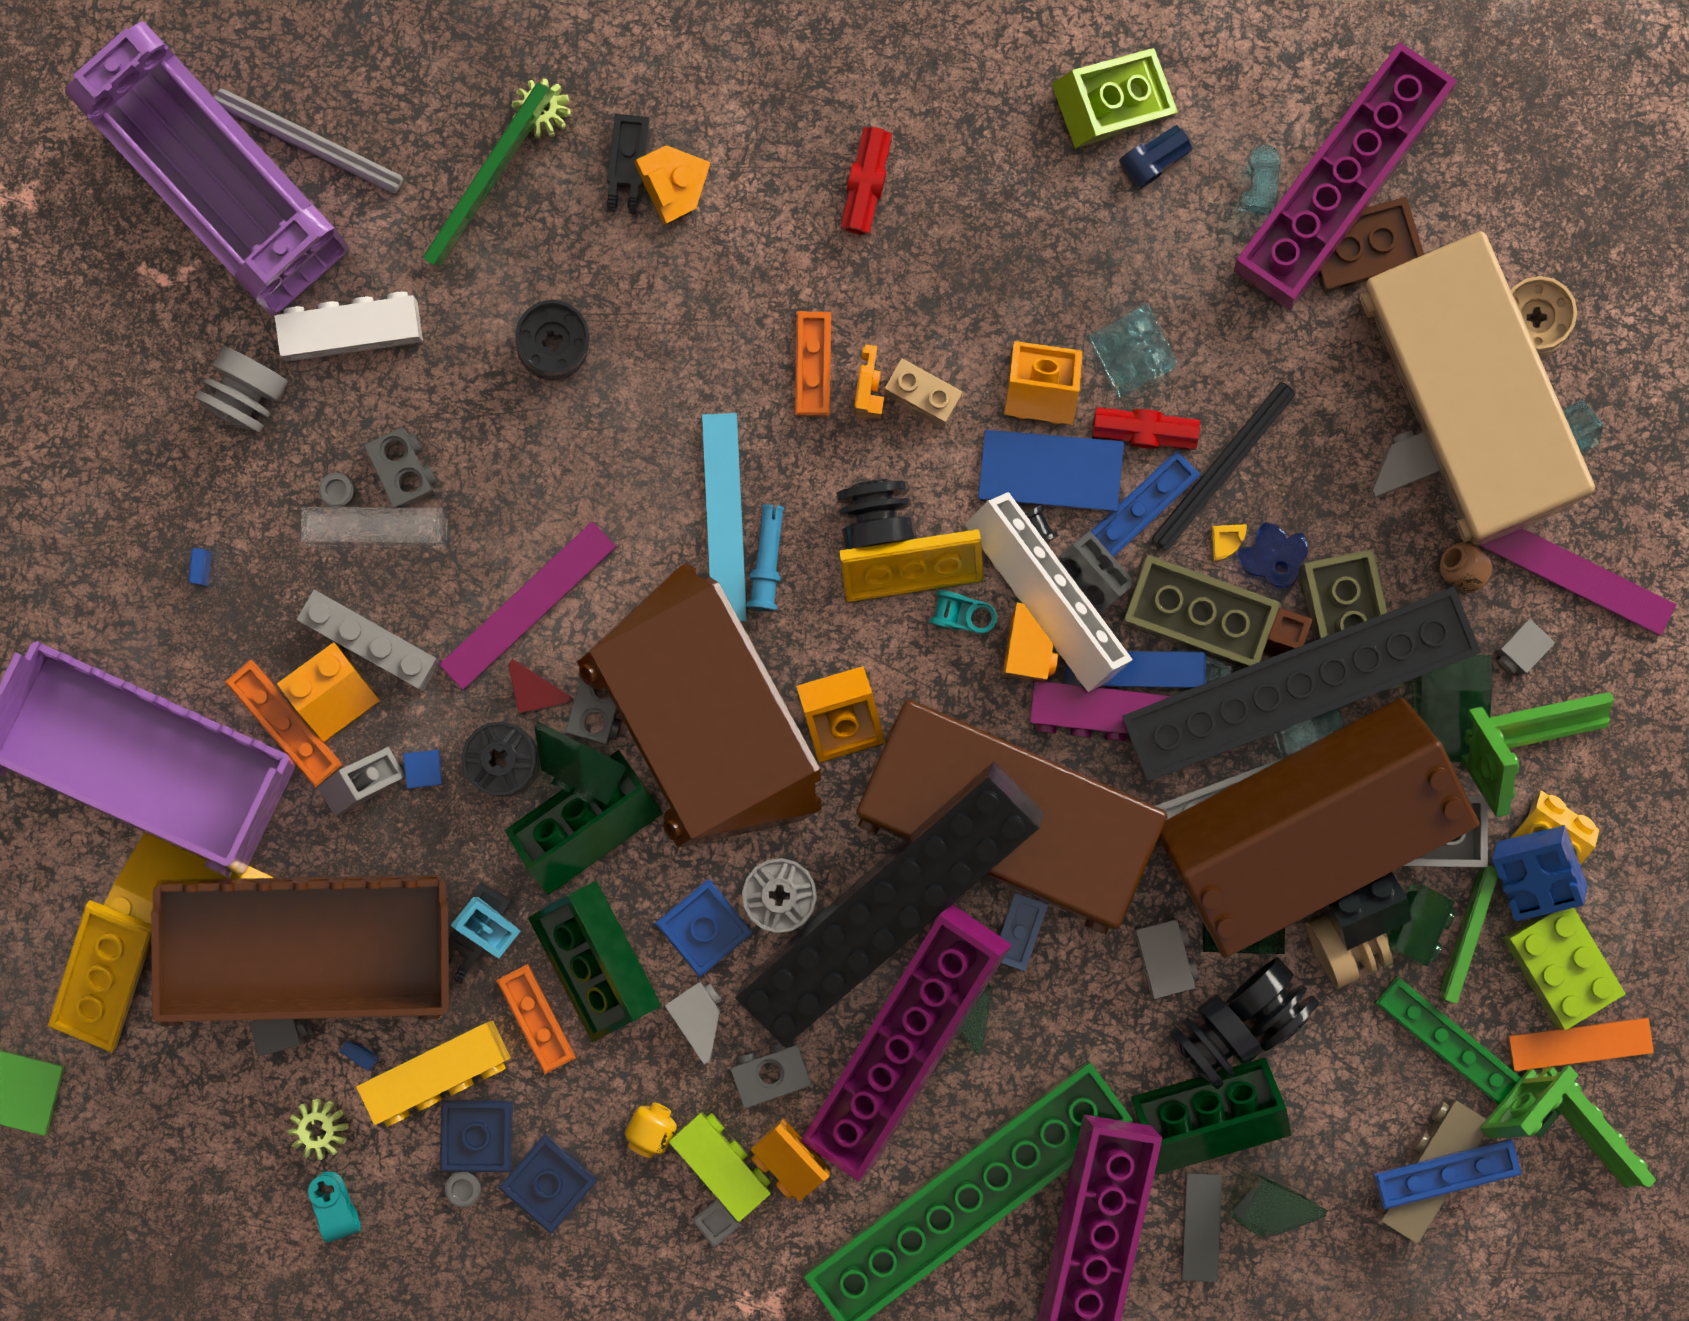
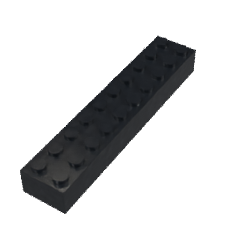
M992 762L744 979L735 999L786 1047L1040 828L1044 812L995 762Z

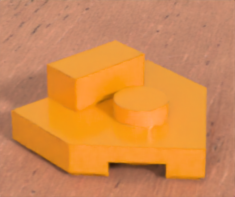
M667 145L633 161L663 224L669 223L697 208L711 162Z
M865 344L862 350L861 360L868 361L867 365H860L854 404V416L858 419L867 420V417L881 419L884 397L871 395V391L878 392L881 371L874 370L877 346Z

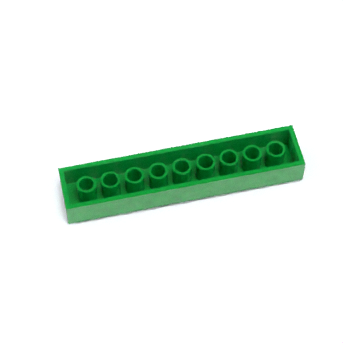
M1087 1060L806 1270L804 1278L836 1321H866L1069 1169L1073 1164L1083 1115L1131 1122L1133 1119L1091 1062Z

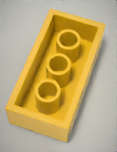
M492 1020L356 1086L374 1125L384 1121L387 1128L411 1116L408 1109L415 1105L418 1111H421L441 1101L440 1093L446 1090L452 1096L474 1085L472 1077L481 1074L484 1080L506 1069L503 1062L511 1057Z

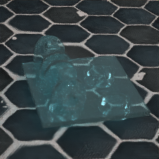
M1148 303L1089 335L1120 397L1162 374L1165 375L1173 371L1176 366L1180 365Z

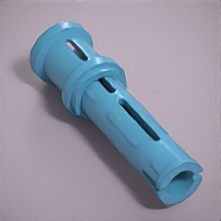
M771 504L762 505L756 569H753L752 573H750V580L753 581L751 600L746 604V608L750 610L777 612L778 606L774 603L776 585L781 580L780 573L776 569L784 507L777 505L776 508H773Z

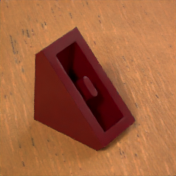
M514 659L508 664L519 714L524 715L570 705L573 701L571 696Z

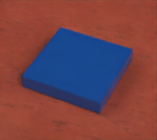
M710 879L705 881L655 923L699 978L754 933Z

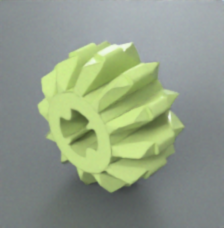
M542 79L541 84L549 87L548 80ZM533 80L528 81L529 92L521 88L517 90V95L522 100L512 101L511 106L514 110L518 111L532 91L535 86ZM559 84L551 87L555 94L547 104L548 111L544 109V114L539 116L532 129L534 128L536 139L541 138L543 130H547L549 137H554V125L560 129L566 127L565 122L560 117L571 116L570 109L565 107L570 101L567 94L559 95L561 92Z
M314 1099L311 1104L312 1110L303 1103L299 1106L302 1116L291 1115L290 1120L299 1126L289 1129L288 1135H299L300 1139L292 1144L294 1149L301 1147L303 1144L306 1145L303 1157H310L315 1148L317 1159L322 1160L325 1158V1148L331 1155H335L338 1153V1148L334 1142L338 1144L346 1143L347 1138L339 1134L338 1131L349 1129V1123L338 1124L337 1119L343 1117L345 1112L341 1109L332 1114L333 1101H328L322 1110L320 1099ZM321 1121L323 1122L322 1129L326 1131V1134L315 1137V1129L311 1127V1124L314 1125Z

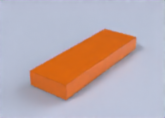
M797 311L795 416L830 417L831 312Z
M529 964L496 980L544 1075L577 1058Z

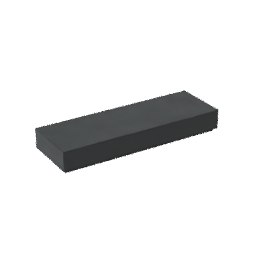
M1186 1172L1181 1279L1184 1281L1218 1282L1222 1194L1221 1174Z

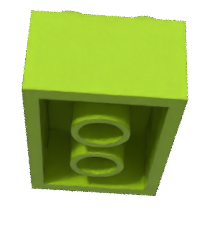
M1574 908L1537 916L1502 937L1556 1029L1566 1031L1626 995Z

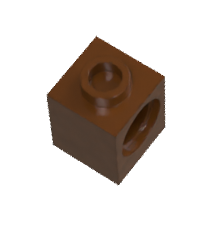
M1279 608L1263 652L1277 656L1303 646L1313 619Z

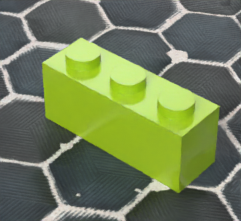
M701 1111L669 1140V1143L734 1218L740 1222L771 1194L768 1185L772 1181L758 1167L754 1170L744 1160L749 1155L735 1139L730 1143L721 1132L725 1127L713 1113L706 1116Z

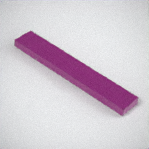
M592 521L439 665L462 690H465L617 547Z
M1523 528L1478 546L1657 636H1662L1677 605Z

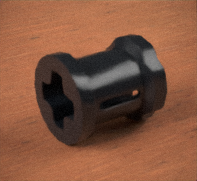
M1041 505L1028 511L1025 515L1044 541L1048 543L1057 538L1058 534L1049 527L1042 514L1044 509Z

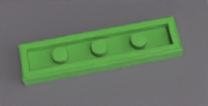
M1488 865V867L1479 868L1438 995L1441 1000L1455 1004L1458 1003L1497 882L1498 874L1495 867Z

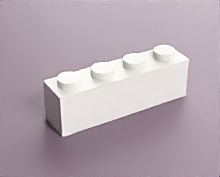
M394 292L387 294V299L374 301L373 297H359L353 299V304L339 306V302H324L318 304V309L305 311L304 307L286 308L283 310L284 314L274 315L280 357L285 362L421 343L423 342L418 301L413 295L408 296L407 292Z

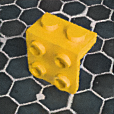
M1540 791L1532 801L1528 817L1510 838L1565 825L1581 865L1595 849L1599 829L1596 828L1594 822L1588 817L1577 815L1568 809L1566 804L1557 796L1547 795Z

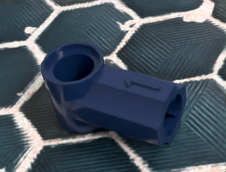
M1176 124L1148 144L1142 143L1123 155L1119 162L1136 187L1141 189L1157 179L1164 172V169L1190 153L1193 147L1183 129H1180Z

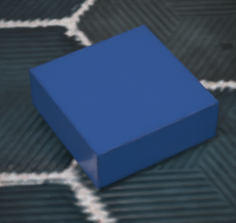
M193 548L191 550L188 581L195 586L208 587L212 553L206 549Z
M440 750L403 753L407 789L443 785Z
M353 1039L345 1041L339 1051L367 1071L373 1070L380 1060L378 1055Z

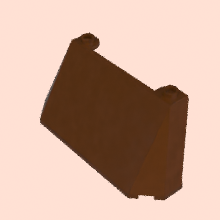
M688 563L681 565L577 661L580 667V676L587 685H591L596 690L604 687L607 689L666 798L670 809L664 814L665 822L663 828L668 838L674 841L677 848L801 822L821 810V798L816 795L815 783L821 780L820 767L722 587L713 578L703 579L696 575V568Z

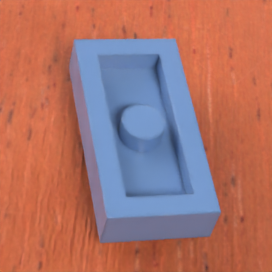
M1014 893L1000 933V937L1012 946L1001 963L1026 971L1048 904Z

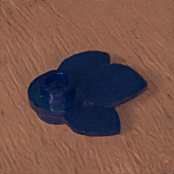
M1265 522L1259 528L1256 538L1257 546L1239 549V560L1249 574L1265 577L1275 587H1288L1297 580L1299 565L1307 557V540L1303 533H1296L1287 538L1285 532L1279 526ZM1278 565H1285L1288 571L1280 574L1276 572L1275 568Z

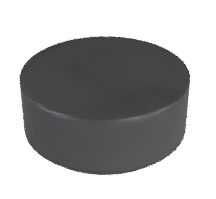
M331 473L321 480L319 496L329 507L336 509L344 508L354 499L355 486L346 475Z
M457 1172L447 1180L445 1185V1194L448 1201L457 1207H468L474 1204L480 1197L482 1190L479 1178L472 1172Z

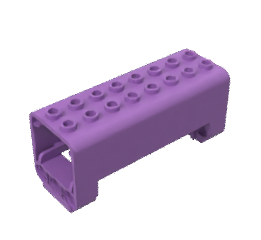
M139 22L130 29L126 27L73 75L75 78L65 89L66 95L271 316L277 315L347 252L349 246L336 228L301 193L145 22Z

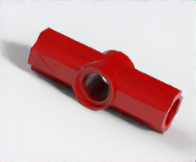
M863 127L856 162L852 163L846 190L848 197L841 220V230L860 236L870 235L877 200L881 199L887 172L885 165L892 142V133L884 129Z
M1096 407L1092 427V438L1129 442L1130 446L1146 449H1158L1162 446L1174 449L1196 450L1200 434V420L1165 416L1163 412L1150 409L1124 411Z

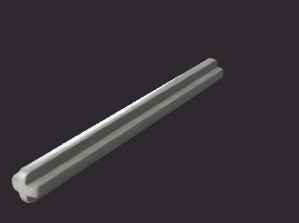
M220 88L214 96L217 102L229 114L393 194L397 193L402 185L403 178L401 175L223 88Z

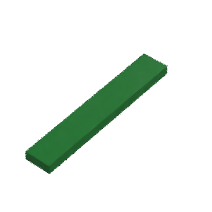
M541 83L535 84L423 255L424 259L429 263L442 266L555 94L554 90Z
M1398 976L1394 977L1374 1002L1375 1005L1498 1106L1521 1079L1519 1075ZM1557 1108L1550 1111L1541 1121L1543 1123L1541 1129L1534 1134L1537 1138L1541 1139L1561 1114Z

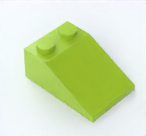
M1154 48L1071 70L1051 84L1075 149L1104 141L1178 113Z

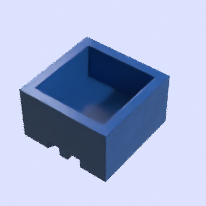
M1565 825L1497 841L1492 861L1498 877L1502 879L1503 890L1508 895L1509 906L1515 922L1584 905L1588 885Z

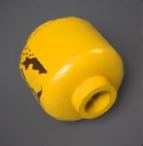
M653 1102L651 1107H637L624 1133L629 1141L628 1147L637 1154L647 1158L663 1154L669 1145V1140L672 1139L677 1129L675 1121L670 1117L671 1110L656 1102Z

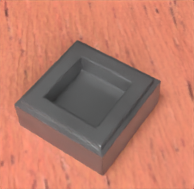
M718 1198L692 1219L713 1247H716L742 1225Z

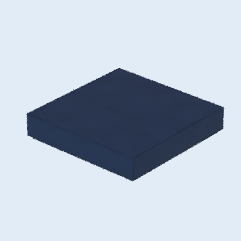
M442 1100L440 1172L511 1173L513 1101Z
M545 1133L498 1189L547 1232L552 1234L598 1179Z

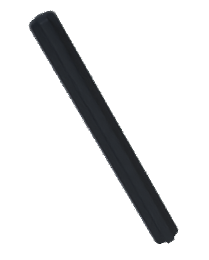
M1283 382L1278 383L1153 535L1152 540L1159 548L1165 551L1169 550L1295 396L1290 386Z

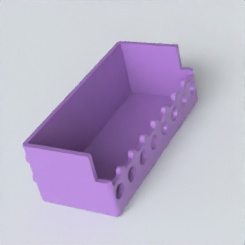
M33 642L25 657L19 653H14L0 682V775L5 776L7 771L200 857L207 861L206 867L225 877L230 878L232 872L237 875H242L246 872L295 770L294 761L286 753L205 718L196 712L185 709L165 698L145 691L127 681L114 677L96 667L74 659L65 653L54 650L40 642Z

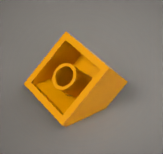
M1014 341L1004 415L1014 416L1019 419L1028 418L1049 421L1053 424L1073 425L1080 390L1082 351Z
M1017 602L1012 611L1002 677L1029 682H1045L1048 676L1052 677L1053 674L1055 675L1058 654L1052 653L1053 643L1025 604Z
M335 642L277 683L296 711L323 742L329 740L381 701L342 646Z
M864 666L796 686L819 763L886 743Z
M782 1117L751 1147L750 1150L755 1154L751 1159L764 1173L770 1170L779 1180L775 1185L788 1199L794 1196L800 1202L829 1177L831 1168L812 1148L801 1141L802 1137Z

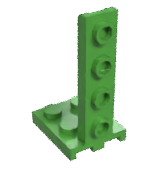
M1610 692L1490 718L1483 707L1469 709L1468 715L1473 722V728L1466 730L1464 741L1470 748L1469 754L1463 755L1461 761L1495 817L1509 815L1511 801L1515 797L1514 783L1516 774L1519 772V761L1514 752L1511 753L1509 749L1608 727L1610 710L1614 700Z
M1570 1065L1565 1066L1561 1072H1557L1554 1067L1544 1068L1541 1072L1542 1074H1537L1533 1069L1527 1070L1480 1128L1488 1139L1530 1137L1541 1129L1543 1125L1541 1121L1545 1116L1557 1108L1625 1188H1633L1635 1186L1651 1187L1656 1181L1654 1176L1648 1171L1647 1164L1626 1145L1625 1138L1619 1132L1613 1130L1604 1119L1602 1111L1591 1104L1583 1095L1580 1085L1575 1082L1578 1074Z

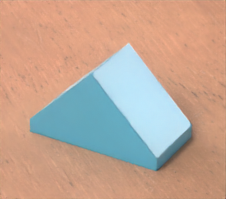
M473 897L451 924L454 929L498 959L521 932L479 897Z

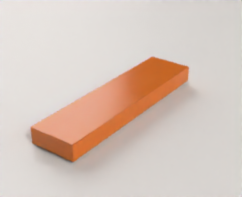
M254 660L248 661L225 681L226 685L282 750L294 761L295 765L315 788H318L320 784L343 766L342 762L300 716Z
M1649 1018L1571 1027L1566 1031L1554 1029L1507 1036L1512 1071L1654 1053Z

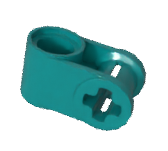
M936 590L935 595L938 597L934 616L929 618L928 624L942 629L961 631L977 636H986L994 631L997 625V614L990 604L970 599L954 592ZM950 603L948 616L945 618L947 605ZM984 610L991 615L992 620L987 627L978 628L973 625L971 617L976 611Z
M325 1171L319 1174L310 1183L308 1195L316 1215L319 1231L325 1243L328 1244L360 1232V1220L350 1200L342 1177L333 1171ZM323 1181L326 1186L332 1185L334 1187L330 1197L327 1192L320 1193L319 1191Z

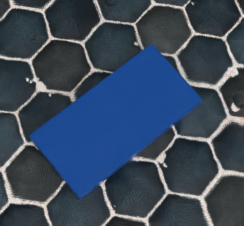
M985 430L978 499L989 501L1009 492L1018 504L1118 512L1124 442Z

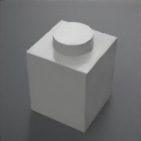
M1531 619L1522 621L1494 652L1500 657L1498 662L1506 671L1513 675L1515 672L1523 675L1530 671L1555 642Z

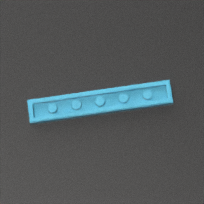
M737 413L703 414L709 574L711 578L719 582L740 622H747Z

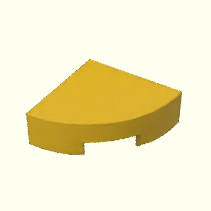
M1247 524L1210 527L1212 562L1226 559L1237 551L1245 538Z

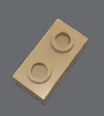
M901 358L884 389V395L944 428L963 391Z

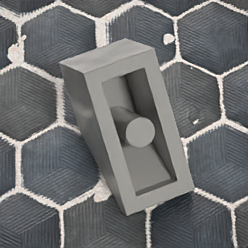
M1410 430L1393 438L1395 444H1392L1385 450L1369 489L1368 497L1370 501L1430 477L1440 471L1424 432L1414 436L1413 431Z
M386 747L338 770L320 784L318 789L334 816L337 817L361 805L406 776L390 748Z
M700 981L666 1004L665 1007L703 1064H706L712 1058L721 1012L717 1004L722 999L711 983L705 986Z

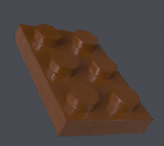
M1407 197L1370 206L1365 210L1319 272L1324 292L1367 281L1375 275L1424 255Z

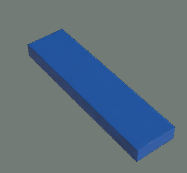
M1176 450L1118 505V512H1110L1091 530V533L1114 557L1198 479L1201 474Z
M1127 651L1133 660L1109 682L1099 687L1195 688L1205 684L1206 653ZM1065 662V684L1083 686Z
M1507 1139L1374 1173L1373 1176L1381 1207L1385 1210L1522 1175L1513 1139Z

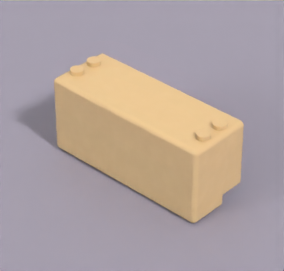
M1479 231L1367 280L1366 292L1360 294V302L1367 318H1374L1419 426L1427 437L1440 468V475L1458 514L1459 520H1457L1456 526L1464 543L1469 541L1478 547L1570 509L1573 504L1588 499L1595 490L1593 479L1489 239L1484 232Z

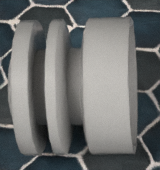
M222 346L212 364V367L224 376L222 381L204 378L202 383L216 392L211 396L198 390L194 398L201 402L211 414L239 429L260 433L264 425L251 418L252 413L255 412L269 418L271 413L258 402L261 397L278 401L288 381L253 359L229 347Z
M783 858L767 860L756 866L746 878L742 891L744 909L751 921L762 929L775 933L789 932L803 925L813 913L817 900L816 886L809 872L797 862ZM777 885L784 886V892L790 893L789 900H783L782 906H777L775 899L769 897L770 891H776Z

